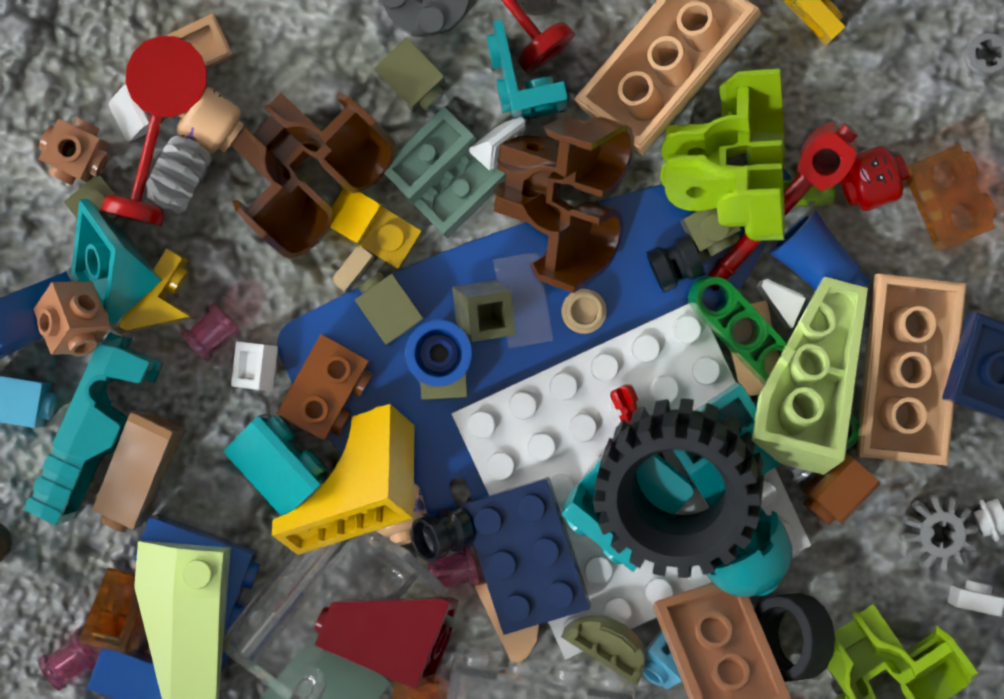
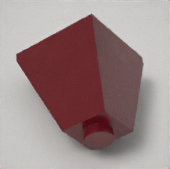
M452 597L335 601L331 603L330 608L325 606L317 618L314 631L319 633L315 646L408 687L417 689L435 679L453 629L445 624L446 615L451 617L455 615L459 600Z

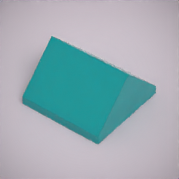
M88 198L79 199L70 275L75 282L93 281L102 306L108 313L109 323L113 325L162 280L124 229L107 214L100 211V208Z

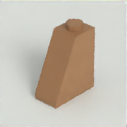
M147 410L130 413L92 511L103 515L101 523L124 533L127 528L134 530L141 527L187 429Z

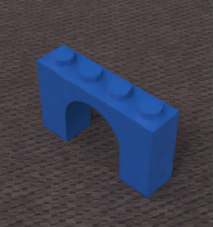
M159 514L149 517L141 541L231 548L224 645L228 631L236 632L242 620L245 606L239 605V601L244 587L252 590L257 579L261 564L254 562L258 551ZM112 640L102 646L87 687L88 690L113 699H162L150 654ZM223 647L221 673L230 649Z

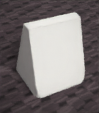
M124 85L110 100L109 108L125 139L128 142H132L147 134L152 114L140 109L131 99L127 86Z
M520 116L498 125L470 146L469 152L489 171L496 168L500 144L512 138L524 136L526 121Z
M769 279L759 281L756 287L765 301L767 300L769 307L784 328L792 329L806 299L804 295Z

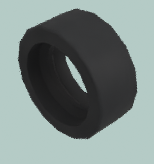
M802 593L782 594L767 597L755 607V613L784 682L815 678L827 669L834 655L836 638L833 621L826 608L818 600ZM788 610L798 620L804 640L802 654L796 664H793L786 658L779 640L780 622Z

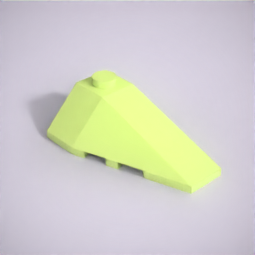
M824 277L821 280L758 397L752 441L780 464L824 475L844 461L868 288L828 277Z
M138 541L134 587L162 699H219L231 550L229 547Z

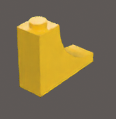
M391 404L378 406L370 411L353 416L346 447L333 472L323 485L303 504L285 515L272 520V536L294 553L300 555L413 519L415 425Z

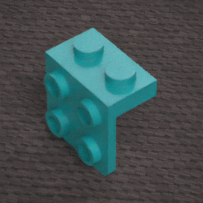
M658 454L648 458L636 471L639 487L645 497L653 505L665 512L675 514L693 495V483ZM601 457L569 492L561 515L566 518L568 525L576 533L582 536L587 535L601 546L604 554L612 562L623 564L630 571L634 572L637 567L629 563L632 551L626 548L618 554L610 546L614 531L603 535L598 526L601 512L594 513L593 499L596 492L594 486L602 460Z

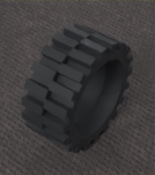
M681 398L679 409L670 410L668 399L656 401L652 415H649L645 406H642L633 411L630 424L623 419L615 428L613 439L609 438L606 444L594 486L596 490L593 499L594 513L601 512L598 526L603 535L614 531L610 546L618 554L624 549L629 548L632 551L629 563L641 568L643 562L648 560L654 563L652 574L664 577L667 566L677 567L678 578H691L692 566L699 565L702 574L706 575L715 572L718 557H720L725 565H728L736 559L738 546L744 550L752 540L753 528L757 529L760 518L764 475H762L763 461L760 452L754 454L755 443L752 441L751 434L747 431L738 437L740 421L731 414H729L724 422L718 420L719 407L706 403L703 413L694 411V399ZM669 450L689 451L702 456L713 464L724 481L725 493L715 505L703 512L691 515L671 514L659 509L645 497L639 487L636 471L648 458L655 454Z

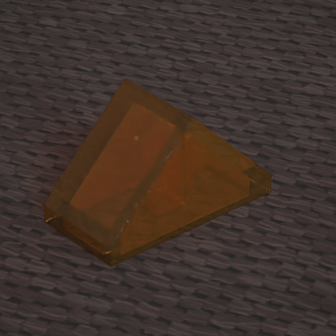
M107 568L81 633L80 643L121 653H126L136 645L142 616L134 587L135 574Z

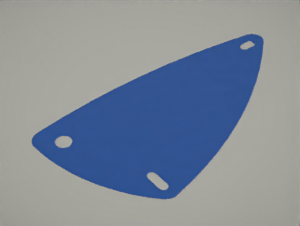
M782 168L785 189L792 182L789 173ZM663 185L595 202L621 212L623 232L619 248L610 266L601 275L581 288L597 292L606 304L607 313L605 321L599 329L592 333H576L570 330L562 319V304L565 298L572 292L538 281L529 264L540 258L547 251L549 235L538 231L530 223L525 222L465 243L391 273L396 277L425 319L391 344L385 345L355 302V299L362 295L359 288L287 323L278 336L279 356L292 384L320 334L332 338L371 360L367 370L374 374L361 397L353 393L345 408L351 412L345 427L339 436L331 433L328 440L342 456L349 438L352 417L370 411L375 407L391 404L415 425L414 483L419 485L427 514L436 516L439 510L456 505L450 491V483L455 478H462L466 481L473 500L489 495L451 413L688 304L689 288L698 279L690 280L686 278L679 281L675 289L663 293L650 267L646 251L658 246L667 248L673 245L676 238L685 235L679 222L697 211H687L673 205L668 200L665 186ZM740 227L741 231L737 232L739 239L745 234L744 227ZM762 241L735 271L736 274H732L727 280L738 291L751 273L768 241ZM734 245L703 260L702 263L706 274L702 277H706L719 263V259H722ZM496 280L510 289L512 292L515 335L477 342L470 341L472 358L466 371L468 397L421 400L420 381L410 372L405 359V347L411 333L421 324L432 320H445L456 324L453 286ZM708 286L702 295L703 304L708 310L718 307L722 300L721 290L714 291Z

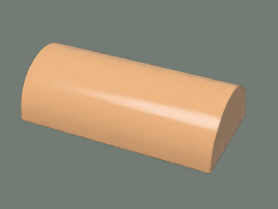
M657 0L574 100L591 118L604 117L631 127L634 135L633 152L644 156L761 17L760 9L748 0Z
M874 274L856 456L948 466L954 403L942 399L962 334L967 284Z

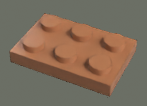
M710 583L655 601L653 606L654 612L689 699H791L749 597L732 596L716 587L714 583Z

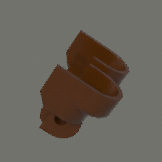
M280 93L269 105L264 107L271 116L256 132L252 134L247 128H244L243 132L230 144L271 184L250 207L245 206L239 200L232 201L235 211L266 243L283 257L290 259L308 252L327 233L333 220L334 213L332 208L305 182L300 181L294 172L309 155L318 160L320 165L346 191L351 193L362 192L374 185L382 178L395 158L397 147L393 139L374 118L348 95L337 93L336 99L343 105L344 110L321 131L291 101Z
M571 117L556 119L544 126L548 136L559 140V142L540 136H518L500 144V153L497 159V167L500 171L506 173V181L498 184L494 189V212L530 223L538 231L549 235L547 251L540 258L529 264L538 281L572 293L577 292L601 275L610 266L619 248L623 232V218L618 210L591 201L579 204L574 208L560 198L561 184L573 185L578 190L604 197L612 192L624 178L634 149L633 131L627 124L604 117L592 118L586 122Z

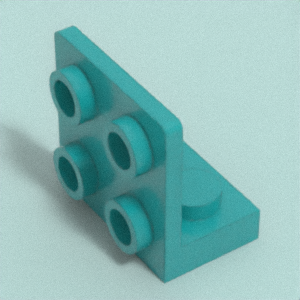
M503 20L493 21L494 34L486 35L492 69L501 68L504 78L496 80L502 113L511 112L512 119L521 116L524 120L566 111L568 98L564 81L553 83L552 77L538 78L526 82V89L518 91Z

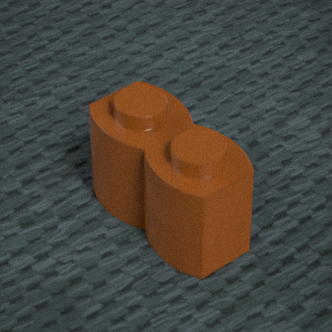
M845 453L843 462L824 475L818 473L802 490V493L807 497L803 505L821 522L824 521L827 525H830L833 521H837L843 525L881 484L855 458Z

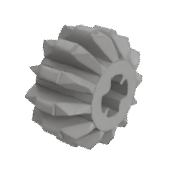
M180 135L170 138L151 171L152 173L144 189L145 198L165 211H171L176 214L186 211L210 167L212 153L200 146V143L190 138L186 139Z
M931 494L928 498V509L920 501L912 503L913 510L918 514L916 519L908 515H903L901 518L904 524L912 526V531L900 533V541L915 542L907 549L905 554L910 559L921 555L920 567L929 570L936 561L938 570L947 572L949 569V557L956 564L962 566L966 561L960 552L961 548L969 551H975L976 549L975 543L965 539L966 535L977 533L978 526L975 524H963L971 516L972 511L967 507L956 511L958 501L956 498L949 496L942 505L939 496ZM935 523L944 527L947 526L942 532L945 537L943 542L934 539L930 540L935 534L932 528Z

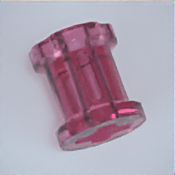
M215 302L209 306L210 312L192 329L185 328L180 333L191 348L206 362L213 358L212 352L229 336H237L241 332L236 323Z
M471 547L434 562H427L436 596L443 595L445 589L469 582L474 586L481 584Z
M77 632L69 637L70 642L51 655L43 654L37 660L45 678L58 691L67 688V681L86 668L94 669L98 659L87 640Z

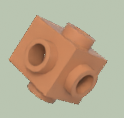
M78 117L74 118L72 124L58 119L55 127L52 125L48 126L39 143V150L42 151L39 160L51 165L47 174L72 186L76 178L88 182L94 176L98 177L107 163L109 153L106 151L110 145L96 137L100 128ZM74 141L76 152L70 157H65L71 142Z
M93 281L51 282L33 309L37 318L38 330L44 336L51 355L71 354L73 356H84L92 353L111 327L108 313L102 306Z

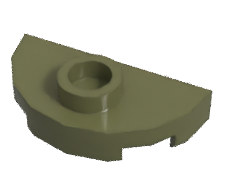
M600 616L578 618L565 626L561 638L637 686L646 666V649L639 636L628 626L614 619Z

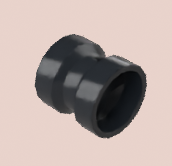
M688 234L676 238L673 245L667 248L658 246L646 251L650 267L663 293L675 289L679 281L686 278L695 280L706 274L698 251Z
M457 505L439 510L436 516L429 514L414 520L410 530L414 549L427 562H434L444 558L449 551L457 552L470 547L474 542L475 536L471 518L463 508Z

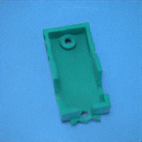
M110 332L103 343L97 344L52 444L54 447L53 451L47 455L42 466L44 471L42 475L37 477L33 486L35 491L32 496L28 497L23 510L54 525L76 518L102 457L116 450L128 419L126 415L111 405L113 401L107 395V386L113 380H125L139 384L142 381L155 383L164 365V362L129 348L133 337L126 339Z

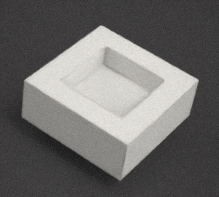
M236 342L231 386L273 391L274 378L277 371L278 346Z
M966 580L965 587L951 585L948 603L955 607L1002 617L1004 598L992 593L993 585L972 580Z

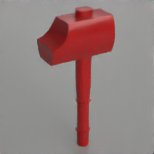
M832 121L820 126L807 136L799 155L797 167L799 174L784 189L785 216L813 185L822 192L838 184L851 170L857 154V141L855 139L858 137V134L849 125L844 123L840 127ZM745 233L722 259H719V263L707 276L728 280L732 274H736L735 271L762 241H753ZM715 284L709 286L714 291L719 290V287Z

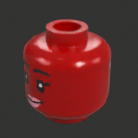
M877 146L856 154L851 170L840 181V185L850 206L856 204L862 211H870L901 199L904 189L903 182L908 181L910 177L906 163L901 155L893 157L886 147Z

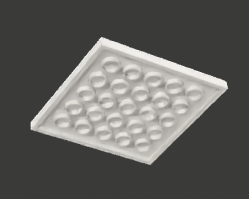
M688 303L451 414L489 495L549 476L562 513L569 492L603 456L609 438L613 439L615 428L621 423L619 416L622 414L620 409H615L610 397L611 391L623 385L631 384L639 399L636 402L638 407L645 406L649 415H652L656 401L665 399L669 400L670 410L679 409L681 398L694 399L693 410L695 411L736 382L712 330L693 311ZM671 450L662 452L665 461L690 480ZM773 468L764 474L761 508L764 509L767 515H772V511L778 514L786 527L791 540L793 554L810 547L811 544L776 468ZM694 486L692 497L675 514H696L709 509V506ZM563 517L592 606L589 610L552 620L548 623L566 660L583 652L561 638L565 626L575 619L587 616L608 617L633 629L656 618L653 609L655 601L713 582L707 575L702 574L699 565L692 566L691 578H678L677 567L668 566L665 577L652 574L654 563L648 560L643 562L641 568L637 567L632 572L623 564L612 562L604 554L601 546L587 535L582 536L576 533L568 525L566 518Z

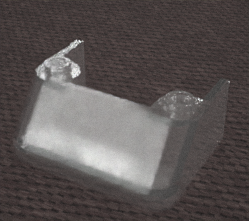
M377 531L300 555L292 551L227 630L223 639V649L227 655L281 699H321L326 690L327 680L324 673L316 665L327 651L315 646L319 633L315 632L314 628L317 618L325 606L330 608L331 603L335 601L370 599L371 596L376 599L400 598L408 591L414 581H417L441 597L447 589L408 550Z

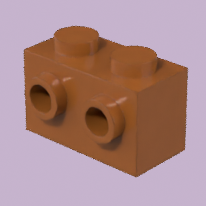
M320 334L276 414L322 440H327L331 433L339 436L351 415V412L345 409L353 393L361 397L374 374L367 370L371 360L332 338Z

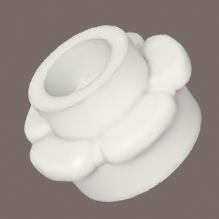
M981 499L979 501L980 510L973 512L975 521L982 537L991 535L994 541L998 542L1000 541L999 536L1004 535L1003 508L998 499L986 503Z

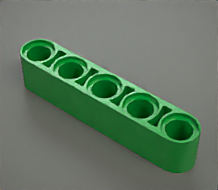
M706 276L694 281L688 293L689 304L693 311L754 376L765 385L770 376L764 368L765 358L773 351H778L782 354L787 343L726 279ZM715 284L721 290L722 300L718 307L708 310L703 304L702 295L708 286ZM747 318L752 324V334L748 340L739 343L733 334L734 325L738 320ZM852 413L850 414L846 450L854 446L859 434V423Z

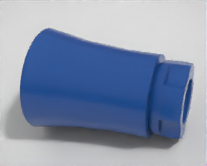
M816 209L808 212L785 232L784 240H778L769 251V254L789 267L814 291H816L824 277L866 288L869 287L868 284L871 282L860 271L861 266L848 254L830 232Z
M432 320L421 324L411 333L406 343L405 359L410 372L419 381L430 386L441 387L455 383L466 373L471 363L472 348L467 335L459 326L449 321ZM437 344L444 345L448 350L447 359L441 363L434 362L430 357L431 348Z

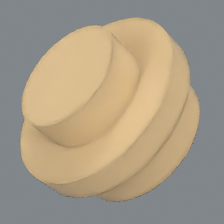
M579 289L575 293H570L565 298L561 309L565 325L570 330L580 334L592 333L599 329L604 323L607 313L603 298L597 292L590 289Z

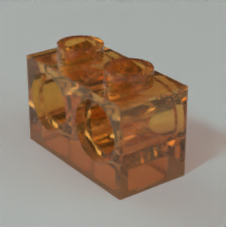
M960 144L907 166L910 179L906 183L936 252L995 228L992 221L996 217L994 205L987 193H980L974 177L978 176L976 163L968 151H962ZM937 164L946 165L952 172L953 180L948 188L939 186L933 178V170ZM956 205L963 206L970 214V224L965 230L957 228L952 223L951 212Z

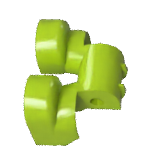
M780 69L738 71L719 86L722 117L708 124L669 125L666 128V138L663 140L661 155L666 162L661 166L660 180L663 186H665L668 200L678 208L687 211H705L717 208L718 221L721 226L730 228L744 227L747 237L753 241L784 240L785 209L782 168L785 166V139ZM745 155L748 164L742 167L727 165V159Z
M874 604L859 614L853 611L851 613L853 620L835 631L834 655L827 667V670L843 692L834 699H876L869 681L885 670L901 685V692L906 699H950L970 685L978 675V672L962 649L958 647L955 640L937 625L934 631L906 651Z

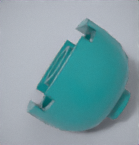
M761 508L757 529L753 528L752 540L744 550L738 546L736 559L728 565H725L720 557L717 558L715 572L706 574L716 587L732 596L752 597L767 595L779 586L780 581L786 575L791 565L793 548L786 527L778 514L772 511V515H767L764 509Z

